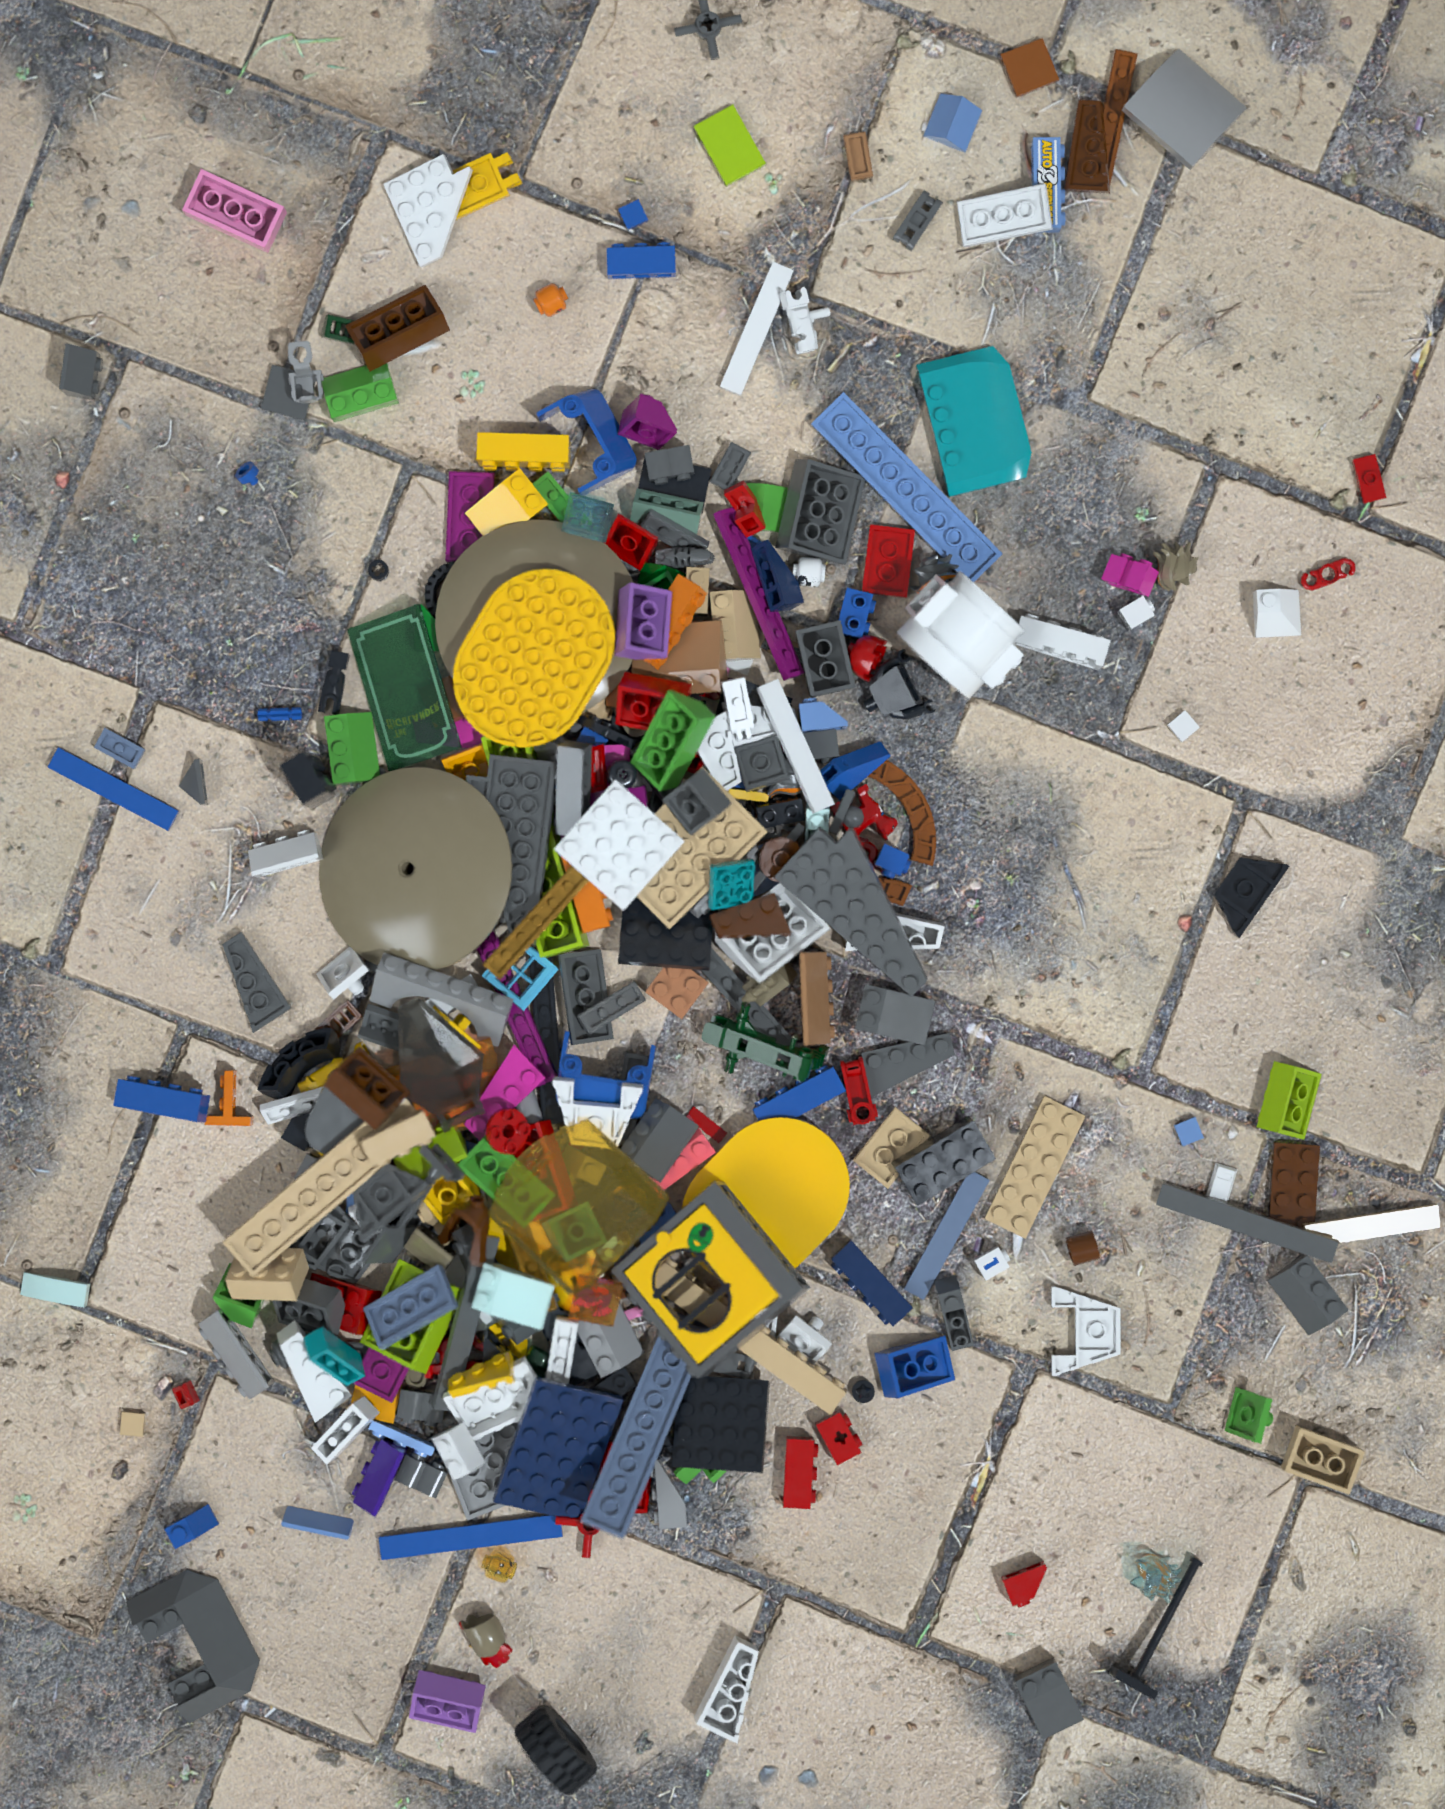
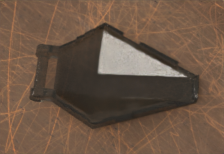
M419 997L399 1006L400 1083L411 1091L407 1099L437 1116L444 1133L451 1131L452 1127L472 1117L486 1114L479 1098L484 1054ZM472 1101L474 1102V1107L446 1120L445 1114L461 1108Z

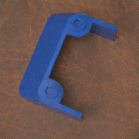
M588 389L568 395L536 412L540 422L560 411L565 417L571 419L584 414L600 443L604 454L597 457L593 463V471L597 478L578 488L581 498L635 468L637 463L636 455L627 438L618 435L619 424L599 390Z
M565 1031L558 1077L575 1078L573 1100L621 1104L622 1083L643 1084L642 1093L630 1118L638 1119L642 1117L647 1106L656 1045H651L648 1067L641 1065L632 1067L628 1072L627 1081L581 1074L582 1061L576 1055L568 1054L570 1032ZM556 1092V1102H557L558 1105H559V1102H558V1099H557V1098H558V1095H557V1092Z

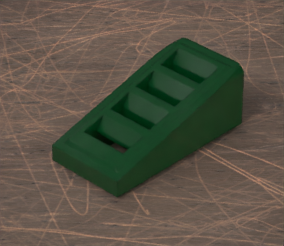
M326 315L321 338L354 345L352 339L348 338L349 333L346 327L343 336H339L341 324L347 325L355 320ZM332 322L336 323L334 334L330 333Z

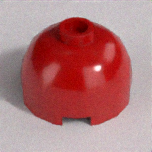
M867 635L860 637L855 644L850 643L847 651L852 673L867 682L872 680L874 675L871 672L881 665L887 649L883 645H886L887 640Z

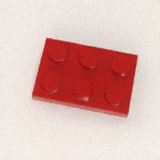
M870 524L862 584L863 592L907 598L915 530Z

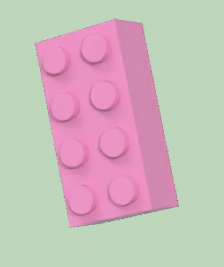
M203 169L200 170L182 209L186 216L266 253H269L287 214L284 206Z

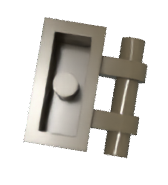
M787 962L760 984L747 974L746 978L748 980L742 986L746 991L742 1001L747 1002V1004L751 1001L756 1002L761 1007L790 985L798 973Z

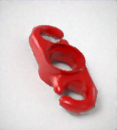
M1341 558L1330 562L1317 570L1309 572L1311 576L1315 577V584L1309 585L1307 583V573H1303L1301 584L1306 590L1311 591L1331 585L1337 580L1347 577V574L1341 570L1343 564H1348L1350 566L1348 574L1350 576L1354 575L1356 571L1355 563L1348 558ZM1325 568H1331L1334 571L1335 576L1333 580L1327 581L1323 578L1322 572Z

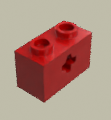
M840 1410L815 1422L837 1466L862 1453L860 1447L863 1444L858 1434L853 1435L849 1429L852 1423L846 1413L842 1415ZM840 1431L841 1434L846 1433V1435L844 1436L845 1440L843 1442H841L839 1439L835 1440V1438L837 1437L836 1432Z

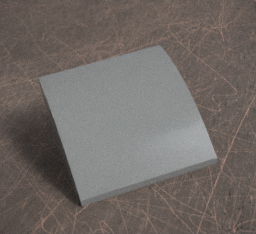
M1178 49L1124 105L1122 111L1191 170L1200 159L1204 158L1247 107L1184 52Z

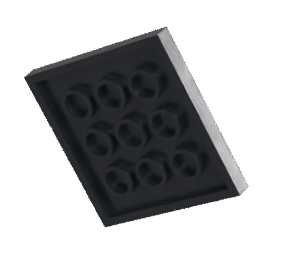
M636 896L624 911L622 910L618 964L710 971L713 929L710 915L714 914V910H710L705 915L702 914L699 918L688 910L669 929Z
M691 1376L676 1412L672 1467L763 1473L770 1381L709 1376L697 1378L696 1376Z

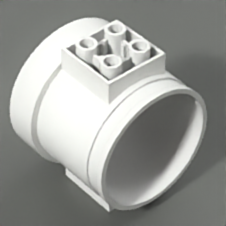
M960 570L954 579L948 583L944 582L936 574L905 607L912 616L897 631L899 636L940 675L969 699L984 682L992 689L1000 685L1005 680L1006 674L1010 669L1016 668L1022 660L1021 658L1024 654L1014 643L1025 630Z

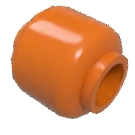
M550 283L537 290L535 293L536 298L533 300L541 315L545 314L547 317H552L566 309L565 300L569 298L563 287L558 288L556 284Z

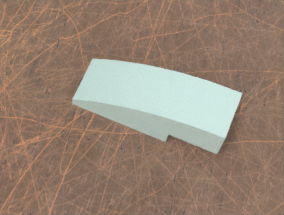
M24 1272L20 1295L60 1304L86 1307L90 1283Z

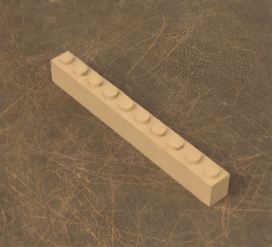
M670 1257L666 1258L658 1269L656 1276L657 1289L681 1270L676 1267L678 1263ZM689 1272L663 1295L690 1314L709 1298L715 1290L706 1283L701 1285L695 1280L697 1277ZM722 1296L696 1319L709 1328L715 1326L721 1321L727 1311L728 1298ZM750 1320L746 1325H744L739 1331H737V1332H736L732 1337H730L727 1341L729 1342L734 1336H736L741 1330H743V1329H744L748 1324H750L752 1321ZM767 1326L739 1348V1350L830 1415L847 1392L846 1384L837 1377L833 1379L829 1377L824 1367L817 1363L815 1365L807 1361V1355L799 1350L795 1352L788 1347L790 1344L782 1337H773L770 1334L771 1330Z

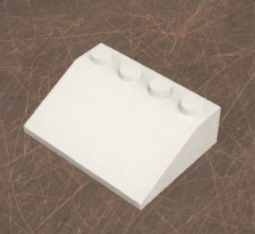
M781 883L777 884L763 896L775 893L791 931V936L770 935V937H761L760 935L747 936L746 938L718 939L715 933V943L734 963L759 984L830 930V927L823 919Z

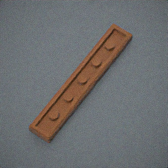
M1115 49L1103 105L1110 184L1125 117L1122 109L1128 102L1138 53Z

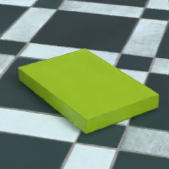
M734 105L694 125L698 137L726 187L766 165Z

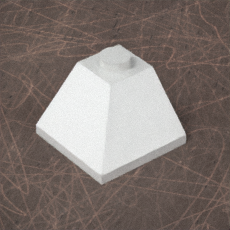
M1263 589L1253 592L1255 638L1301 636L1299 590Z

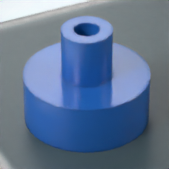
M246 462L236 471L235 477L241 484L250 483L254 486L259 481L256 477L259 469L253 462Z

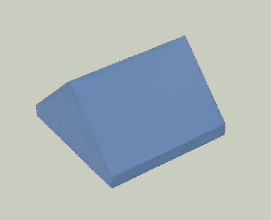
M940 94L923 137L965 153L982 110L963 96Z

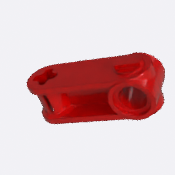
M862 1056L858 1057L857 1060L847 1062L841 1060L840 1066L849 1109H846L849 1123L852 1122L853 1125L876 1121L875 1117H878L876 1104H872ZM858 1067V1069L848 1070V1068ZM861 1106L866 1107L869 1111L868 1117L864 1120H860L856 1116V1110Z

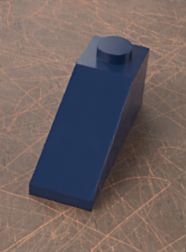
M764 540L752 547V555L770 612L790 611L803 604L804 599L797 579L770 541Z

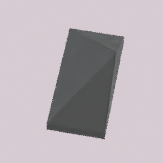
M195 759L179 787L200 805L206 806L208 805L203 760Z

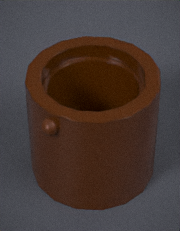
M1092 1230L1065 1238L1073 1266L1100 1259L1099 1249Z

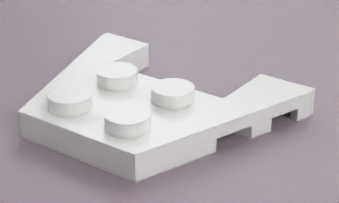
M554 1077L553 1086L558 1095L557 1099L564 1115L563 1119L571 1145L617 1149L642 1093L643 1084L622 1083L621 1104L573 1100L575 1078Z
M1051 1286V1307H1075V1354L1051 1355L1052 1376H1058L1079 1367L1121 1354L1119 1307Z

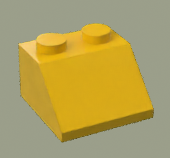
M464 1175L461 1181H446L441 1176L427 1194L424 1203L439 1222L444 1225L447 1223L453 1208L470 1201L473 1195L481 1196L480 1188L466 1175Z

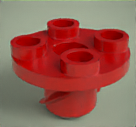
M502 1108L496 1111L490 1117L486 1126V1138L493 1150L502 1154H515L526 1143L531 1132V1127L525 1116L520 1111L512 1108Z

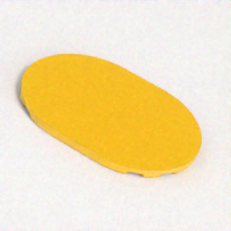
M531 570L504 582L486 602L460 646L453 669L454 693L467 721L488 739L511 747L539 746L555 740L568 731L583 713L605 676L613 658L615 629L606 603L587 582L573 574L560 570Z
M771 1117L753 1122L742 1128L695 1175L686 1191L682 1209L715 1181L725 1182L796 1269L834 1230L841 1220L849 1198L850 1180L844 1156L836 1143L820 1128L804 1120L789 1117ZM703 1261L699 1263L705 1270L714 1275Z

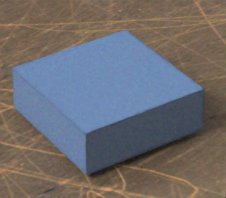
M1196 1117L1173 1125L1182 1146L1204 1138Z

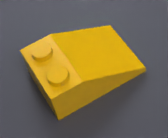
M519 468L466 511L465 514L481 535L484 536L502 526L531 520L546 508L548 503Z

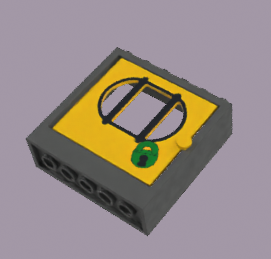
M721 1181L712 1183L611 1270L617 1285L621 1288L624 1286L629 1292L627 1294L629 1300L634 1305L638 1304L641 1307L643 1317L649 1323H654L658 1328L656 1330L658 1336L663 1341L667 1340L670 1343L672 1353L678 1359L682 1358L687 1364L685 1367L692 1377L696 1376L697 1378L708 1376L811 1288L725 1182ZM678 1252H692L696 1254L693 1260L657 1289V1272L666 1258ZM703 1261L722 1286L681 1320L665 1301L663 1294ZM728 1293V1308L719 1323L704 1330L688 1327L695 1318L722 1295ZM779 1295L781 1296L776 1302H774V1303H773L770 1307H768L763 1313H761L756 1319H754L750 1324H748L743 1330H741V1331H740L736 1336H734L729 1342H727L723 1347H721V1348H720L716 1353H714L709 1359H707L704 1363H702V1361H703L704 1359H706V1358H707L710 1354H712L717 1348H719L724 1342H726V1341H727L730 1337H732L737 1331H739L744 1325H746L751 1319H753L757 1314H759L764 1308H766L771 1302H773Z

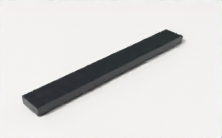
M531 945L534 949L538 951L537 945ZM552 957L546 958L552 963ZM533 960L529 965L530 978L534 980L544 968L536 960ZM552 977L533 999L532 1003L535 1025L558 1076L560 1048L554 977ZM553 1081L540 1086L542 1121L550 1120L551 1124L565 1123L561 1106L556 1102V1089L553 1086Z

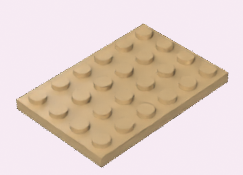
M708 771L707 773L732 803L715 819L693 835H690L666 804L654 814L685 842L639 892L637 897L669 929L709 890L711 864L740 860L767 833Z

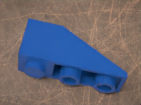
M879 741L833 759L820 770V773L828 790L841 800L846 790L854 789L891 755L883 743Z

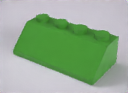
M672 690L668 691L631 763L659 791L677 788L716 716L702 702Z

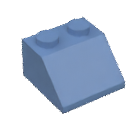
M817 698L803 699V703L798 706L802 733L832 729L843 730L848 727V722L824 702H817Z

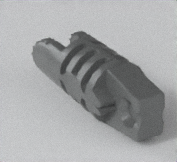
M673 547L656 550L655 563L673 568L696 567L697 565H711L714 562L715 556L708 549Z

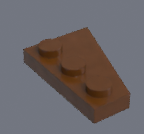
M775 893L710 915V920L718 939L746 938L747 936L760 935L761 937H770V935L791 936V931Z

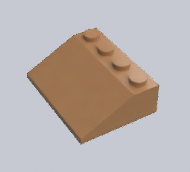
M722 620L691 622L684 629L678 644L673 646L668 654L667 661L659 670L642 660L633 659L632 673L692 684L691 694L722 692L721 682L728 680Z
M827 952L799 953L803 1045L831 1043L830 1039L835 1038L834 1025H830L829 1016H834L833 1002H829L828 993H833L832 979H828L827 970H832L831 956L827 957Z

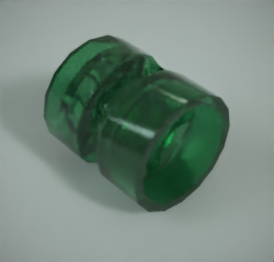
M531 1344L525 1354V1358L537 1377L545 1378L550 1354Z

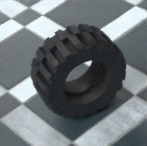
M538 1706L516 1725L514 1735L522 1750L527 1754L538 1771L564 1795L573 1794L596 1774L598 1767L592 1754L568 1723L549 1706Z

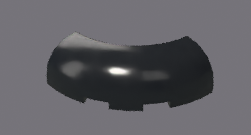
M332 1028L317 1029L305 1033L306 1036L295 1042L293 1040L279 1051L280 1055L272 1065L268 1064L257 1090L274 1099L291 1096L299 1080L309 1070L323 1062L339 1058L340 1043L336 1032Z

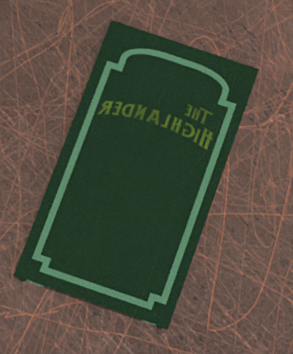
M414 604L403 610L347 629L388 771L398 770L462 748L420 604Z

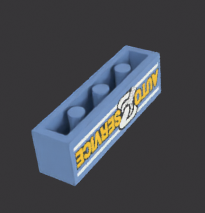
M1033 137L1031 142L1032 186L1044 183L1047 185L1053 230L1038 233L1060 232L1061 226H1065V212H1061V203H1065V189H1061V181L1065 180V167H1061V158L1065 156V146L1060 143V137Z

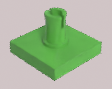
M1236 1387L1224 1431L1261 1444L1265 1427L1270 1426L1273 1422V1415L1269 1412L1273 1399Z

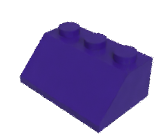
M388 1438L381 1439L380 1442L375 1441L370 1452L374 1454L371 1463L366 1461L361 1472L362 1475H365L362 1483L357 1482L352 1492V1495L355 1496L354 1504L370 1515L377 1516L406 1454L407 1447H399Z

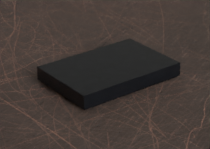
M644 456L638 488L704 502L703 514L712 469L693 465L695 474L690 475L691 479L677 481V478L668 479L666 484L655 485V482L649 481L646 458Z

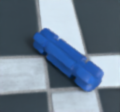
M261 708L257 711V717L259 721H268V719L280 721L290 720V718L292 720H301L302 708H270V710Z

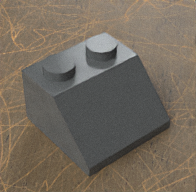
M65 344L59 389L69 397L95 400V394H98L100 390V381L97 380L98 372H101L103 368V358H100L101 355L94 350Z
M704 768L700 769L662 799L690 835H693L715 819L732 804Z

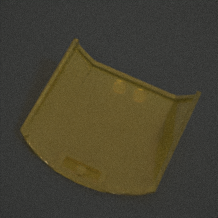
M589 1120L580 1121V1123L569 1127L565 1125L559 1128V1131L549 1136L545 1135L525 1150L506 1172L505 1179L495 1192V1199L489 1211V1217L569 1295L590 1287L657 1222L669 1200L668 1194Z

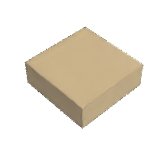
M123 1411L120 1435L143 1437L146 1413Z

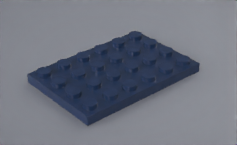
M535 1376L499 1478L493 1502L552 1516L579 1517L584 1512L623 1402L622 1396Z

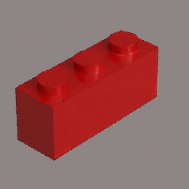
M786 1437L783 1508L811 1509V1503H815L816 1490L812 1489V1480H817V1467L813 1466V1457L818 1458V1444H814L813 1437Z

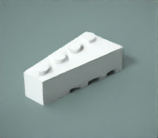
M1026 614L1025 616H1020L1018 624L1025 632L1016 639L1014 645L1095 670L1103 667L1111 640L1097 634L1083 633L1082 630L1069 627L1068 629L1061 627L1060 623L1054 621H1039V617Z
M896 913L913 949L940 948L944 923ZM848 941L846 942L845 951L857 950Z
M294 1320L277 1333V1338L314 1422H317L350 1398L352 1394L349 1386H345L308 1360L303 1338L307 1334Z
M736 1635L734 1636L694 1715L697 1725L735 1743H738L740 1726L742 1725L749 1687L758 1656L755 1644Z

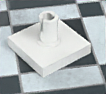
M349 946L316 975L327 993L334 1000L347 988L354 995L360 994L364 986L358 979L369 970L359 954Z
M795 1316L776 1337L780 1336L790 1344L788 1347L793 1351L799 1350L807 1355V1361L811 1364H814L832 1345L830 1341L818 1333L823 1326V1322L815 1316L811 1318L808 1324Z

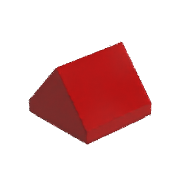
M191 1380L172 1388L180 1409L192 1406L200 1401Z

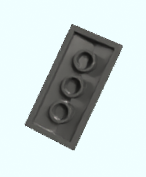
M601 949L558 955L571 1045L614 1039L611 1022L588 1036L576 1017L608 997Z

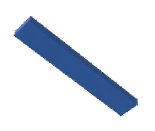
M59 747L48 765L49 769L167 831L170 830L179 813L173 807Z

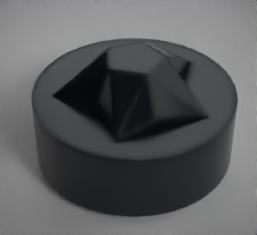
M859 1380L852 1387V1395L857 1402L868 1403L873 1399L875 1389L870 1381Z

